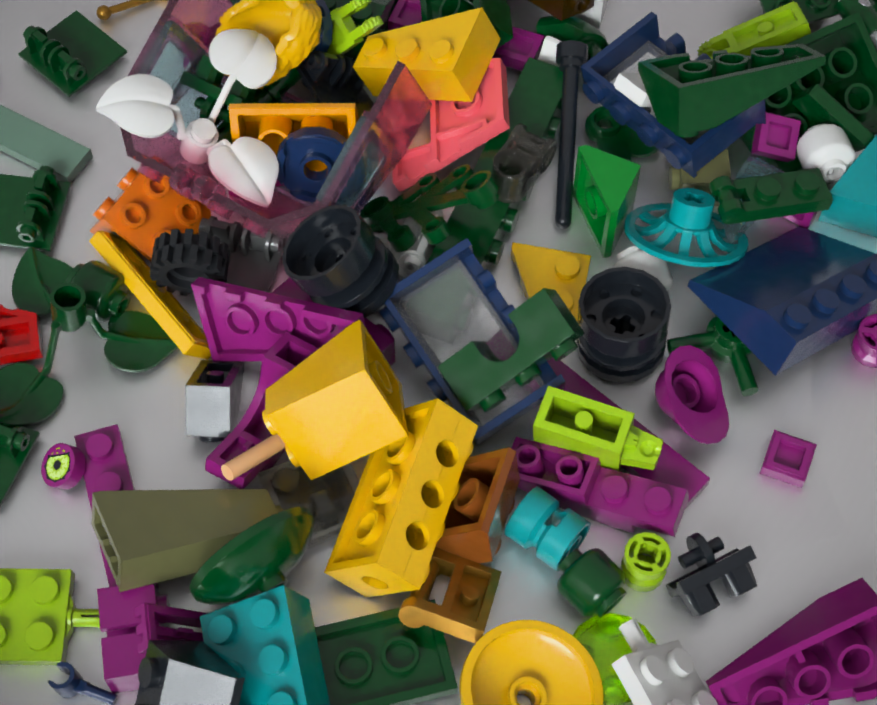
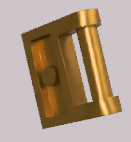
M435 548L429 563L430 573L427 579L422 584L421 589L411 591L410 597L402 602L398 617L407 627L420 628L425 625L476 644L485 631L502 571ZM442 574L451 579L442 605H438L428 600L436 577Z

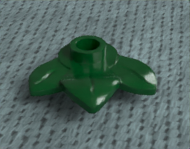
M604 106L596 108L586 119L585 132L592 141L597 143V149L629 161H631V157H648L659 151L654 146H646L640 140L637 133L628 125H620L616 122L610 111ZM642 107L651 114L650 108Z

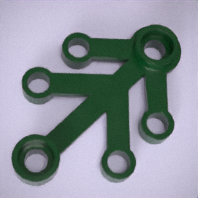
M463 164L455 168L442 181H440L435 173L426 174L415 185L393 201H390L386 196H380L371 200L362 208L360 216L369 225L373 233L384 232L388 236L387 240L395 252H404L414 245L416 236L408 225L400 226L397 220L410 217L422 228L421 232L429 244H438L450 235L451 229L443 217H435L431 212L470 203L478 209L488 208L499 198V185L490 171L482 170L474 173L469 164ZM453 188L456 189V191H454V192L447 193L448 191H450V190L453 189Z

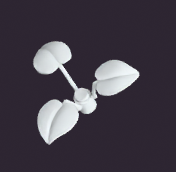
M229 29L220 32L213 38L208 52L211 64L216 70L229 75L208 119L200 118L193 120L188 124L187 128H185L180 108L177 105L171 104L173 98L171 86L153 75L135 74L124 77L111 85L98 101L96 112L109 117L131 134L144 138H157L166 134L172 128L175 119L178 129L176 137L182 140L180 153L186 161L198 165L208 161L211 173L224 187L241 198L267 208L270 205L279 173V163L274 151L264 142L246 136L239 137L232 144L227 139L217 142L219 132L214 124L236 79L247 88L258 89L265 86L273 77L277 65V56L273 44L263 34L257 33L255 30Z

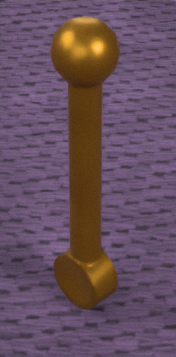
M129 0L110 7L101 5L98 7L96 14L99 19L107 20L111 14L154 0Z

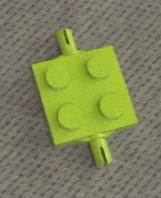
M0 568V665H56L59 662H66L68 641L74 632V628H100L99 609L76 608L73 598L75 573L72 569Z

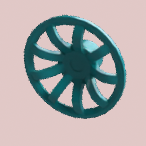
M681 188L674 191L672 203H657L638 207L627 215L624 223L625 234L638 248L659 259L686 266L719 267L730 265L743 258L749 246L745 232L737 224H725L722 222L720 215L713 212L715 205L714 197L705 191L694 188ZM655 210H666V213L660 217H655L649 213ZM640 218L650 226H638L635 224V221ZM712 219L721 222L728 228L718 229ZM663 231V233L657 239L651 242L646 241L643 237H641H648ZM678 232L682 233L678 254L663 250ZM692 235L696 236L698 246L705 258L689 257ZM736 236L738 244L727 243L723 238ZM710 241L715 246H717L721 251L728 252V254H725L723 256L718 255L714 251Z

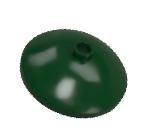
M294 507L273 514L249 527L220 548L203 564L190 583V593L200 603L209 605L234 604L279 586H286L288 584L286 576L299 564L311 540L315 523L314 517L307 508Z

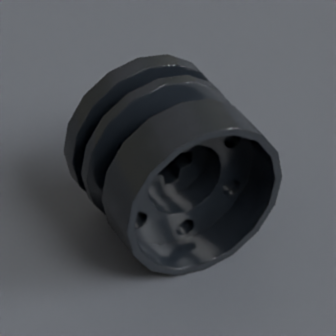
M331 205L311 214L292 232L283 249L282 265L286 274L302 291L309 294L314 303L362 313L364 318L375 312L386 302L393 293L399 279V263L393 253L385 247L380 238L374 235L369 225L357 211L346 205Z
M618 267L609 268L594 275L584 285L578 302V324L585 334L576 340V344L578 345L579 358L590 372L602 379L623 383L638 381L652 374L660 365L666 348L671 302L667 289L659 279L644 270Z

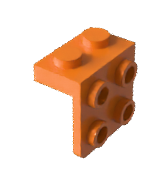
M150 160L139 171L132 167L117 184L122 190L117 198L113 200L108 196L93 213V216L98 221L90 229V232L94 235L98 230L108 233L115 232L151 262L155 239L157 237L160 238L161 233L167 232L171 235V230L179 229L181 233H185L186 229H193V234H198L202 218L209 219L211 211L159 165Z

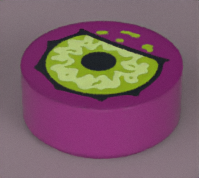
M58 443L52 446L45 454L41 466V473L45 483L62 490L75 487L80 482L85 471L86 462L83 452L79 448L65 443Z

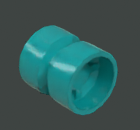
M536 486L519 503L506 525L504 534L525 549L534 546L537 558L554 570L560 571L558 566L572 551L577 548L579 549L589 532L591 523L570 508L561 511L559 509L560 501Z

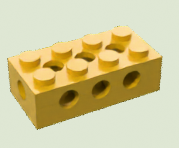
M439 398L405 408L408 436L370 453L324 573L366 598L419 590L430 573L429 563L436 544L444 533V521L451 501L459 491V479L465 462L472 454L474 447L472 442L478 428L477 424Z

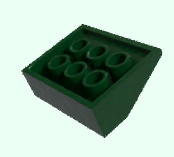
M860 12L786 44H804L825 55L826 64L766 98L765 112L800 120L799 141L802 135L815 124L791 102L799 92L819 84L874 135L877 134V51ZM755 126L740 137L750 152L752 150ZM797 149L795 160L788 163L752 154L767 175L803 169L797 157Z

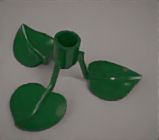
M30 246L16 268L12 282V297L18 309L37 313L38 317L45 316L51 312V335L44 367L41 372L35 366L28 363H14L0 369V422L2 425L10 427L30 426L48 419L60 407L64 394L63 386L57 380L47 376L52 369L61 330L74 332L82 327L86 321L89 322L101 339L107 340L104 346V355L107 361L115 368L130 373L144 372L154 368L178 347L151 315L138 311H124L119 317L111 316L108 322V331L104 330L95 317V311L93 309H86V294L83 288L75 283L65 282L73 268Z

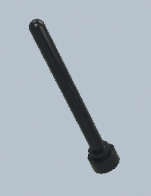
M574 40L562 41L556 46V63L559 65V70L563 72L555 223L561 229L568 228L572 219L579 73L582 72L581 66L588 61L587 44Z

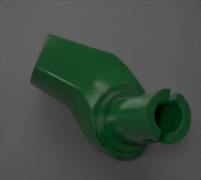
M554 16L541 17L536 24L537 34L543 35L544 39L548 35L561 41L574 40L587 44L588 60L608 46V42L600 30L575 16L563 21Z

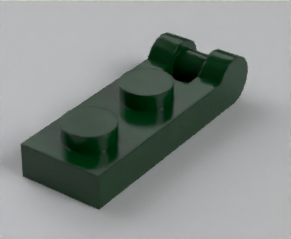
M819 168L734 180L729 176H720L711 181L708 186L710 194L720 204L718 213L725 224L829 210L833 201V197Z

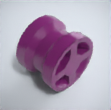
M877 314L867 316L861 321L851 343V351L855 359L862 365L877 368ZM871 339L874 341V345L870 343Z

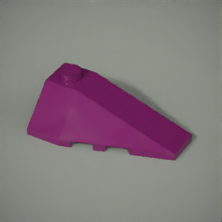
M860 578L814 601L706 681L718 705H829V701L853 697L856 702L876 698L877 594L863 578Z

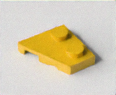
M512 242L511 258L516 263L524 296L530 299L543 288L554 289L578 322V302L582 288L587 282L591 255Z

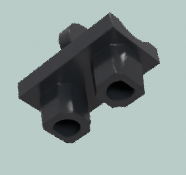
M694 533L686 538L689 551L678 556V561L684 569L694 564L698 568L666 584L671 597L681 596L693 616H701L720 605L710 582L721 577L730 597H736L757 587L752 568L748 563L757 557L750 545L741 550L738 548L733 549L715 559L714 554L724 549L722 540L717 536L707 542L701 534Z

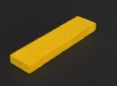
M98 230L89 242L112 269L123 275L125 285L182 353L208 360L211 357L205 332L172 293L166 291V286L160 288L156 285V281H152L149 266L130 244L120 236Z

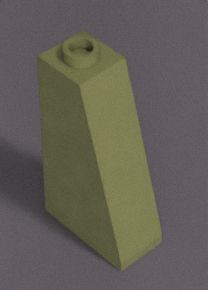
M267 489L98 491L92 493L91 524L120 592L197 573L212 555L234 537L261 520L283 511L280 505L275 506Z

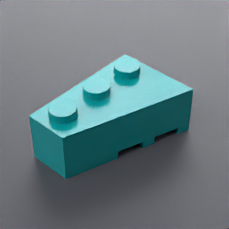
M877 135L830 190L833 197L832 204L829 210L821 211L818 221L877 238Z

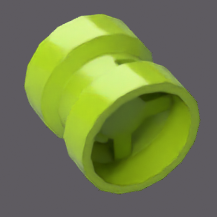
M643 532L629 539L625 546L620 569L626 575L625 583L628 587L635 591L648 592L655 590L661 585L671 558L669 545L662 537L655 533Z

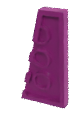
M198 277L191 284L213 361H262L263 355L286 332L320 348L355 321L361 320L366 327L363 314L203 277Z

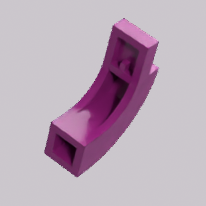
M286 332L263 355L260 379L253 400L234 430L206 458L205 471L238 489H245L259 472L265 476L286 449H283L232 481L224 477L221 466L272 436L262 417V411L265 410V390L319 348Z

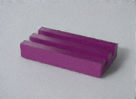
M145 602L135 607V618H141V624L136 626V636L143 637V642L137 645L138 654L146 655L149 640L204 642L201 632H194L193 629L182 627L175 629L156 626L155 621L201 628L200 616L207 613Z

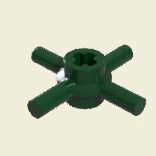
M716 315L709 322L704 333L667 339L669 354L679 346L691 345L701 350L710 349L711 354L717 360L732 364L743 396H750L759 391L748 359V355L752 352Z

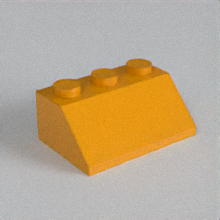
M355 103L229 104L232 143L243 136L256 138L268 145L277 155L280 143L290 133L304 127H324L337 131L349 140L357 154L358 173L356 178L359 177L360 127ZM312 160L306 163L310 170L316 172L327 168L326 164L319 160Z

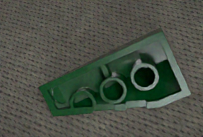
M804 44L756 47L751 50V56L728 53L727 50L713 51V59L690 61L689 53L672 54L639 61L638 71L657 121L676 136L694 137L699 134V131L716 128L825 65L826 56Z

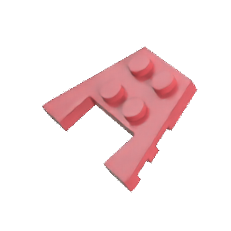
M501 58L491 59L472 102L430 100L431 142L392 155L393 184L399 192L407 190L415 185L421 177L439 171L510 128L507 70Z

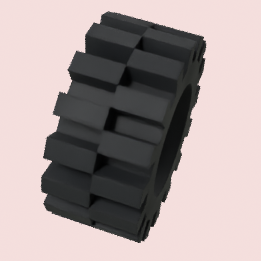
M179 229L171 230V235L167 232L161 233L160 238L157 237L154 242L149 272L151 273L150 278L152 281H156V285L160 288L167 286L166 291L174 293L178 290L182 296L193 293L191 284L198 277L227 283L230 261L228 245L225 242L220 243V238L216 236L207 238L208 233L201 231L199 235L193 234V229H186L185 233H181Z

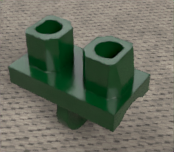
M205 54L200 59L195 72L183 71L179 82L208 96L206 99L198 97L194 103V106L201 110L200 118L208 119L224 86L221 84L224 74L214 68L209 56ZM236 79L214 123L215 126L221 121L230 123L229 110H227L229 104L259 103L253 100L256 89L247 88Z

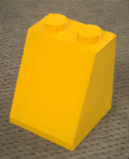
M361 320L350 324L265 390V410L262 411L264 423L272 435L278 434L285 443L286 453L291 463L295 467L301 466L310 480L316 479L408 436L402 384Z

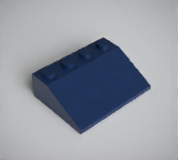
M799 226L746 252L745 256L735 263L715 267L691 279L687 286L776 376L858 330L861 321L865 317L877 314V254Z

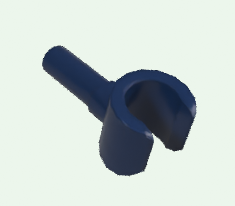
M68 662L56 664L62 672L70 675L65 683L56 684L48 680L49 685L63 698H71L81 694L106 704L114 705L118 697L114 693L83 680L80 673Z

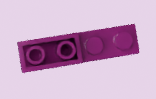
M515 437L511 448L516 451L520 477L519 489L529 493L538 486L560 501L559 508L564 510L570 508L582 517L613 528L634 533L635 527H640L675 537L689 499L688 489L601 467L600 459L597 457Z

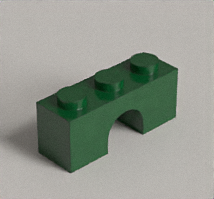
M543 288L508 314L518 330L519 344L516 352L507 360L498 358L486 341H471L437 366L466 411L482 408L486 413L494 409L507 399L503 392L517 383L519 387L527 385L542 374L539 366L553 357L555 361H559L578 348L575 340L584 335L585 332L556 290Z

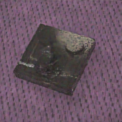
M290 460L258 473L262 488L268 490L275 506L280 505L283 510L305 507L314 517L313 535L306 550L338 537L359 483L351 463L313 480H310L301 466L295 467Z

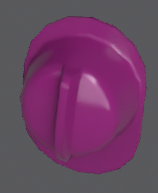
M691 345L679 346L669 354L665 362V369L660 373L655 383L657 403L661 410L694 440L707 445L719 443L727 435L729 416L718 369L712 359L701 349Z

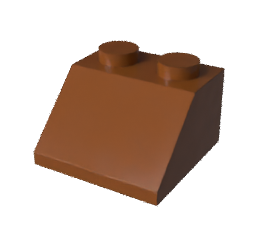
M507 447L468 458L459 479V491L451 501L444 521V533L435 548L477 563L493 561L494 556L501 547V536L508 515L514 508V497L520 482L515 450Z

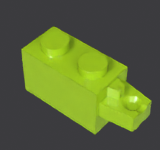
M552 386L547 387L533 424V439L535 442L597 457L600 459L601 467L619 471L621 465L654 470L661 455L663 445L662 439L633 426L635 413Z

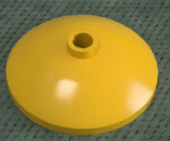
M537 620L511 621L488 631L476 642L469 652L460 676L459 692L461 705H520L517 701V695L520 694L527 696L531 705H603L604 701L600 673L586 648L565 630Z

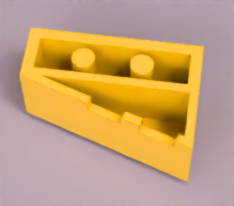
M481 7L369 35L353 68L374 97L472 102L501 38Z

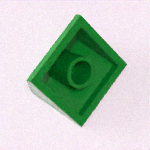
M583 145L578 147L573 197L602 257L606 258L612 255L624 231L626 217L633 210L641 165L589 145Z

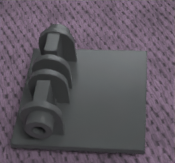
M211 216L209 219L202 218L199 225V234L201 231L208 233L207 238L213 236L220 238V243L225 242L228 245V250H230L227 283L269 292L288 236L279 235L275 230L267 232L254 229L249 224L241 226V223L237 221L234 223L220 221L215 216Z

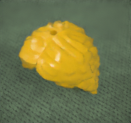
M241 0L227 9L223 16L219 17L221 25L217 28L215 34L217 35L229 29L255 30L257 33L266 36L273 44L277 56L274 75L265 85L269 86L285 77L291 69L298 67L319 44L322 12L316 0Z

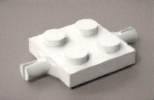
M636 618L619 626L618 629L622 632L632 653L623 655L611 665L633 705H718L713 695L705 688L694 668L692 657L683 649L679 640L661 645L649 643Z

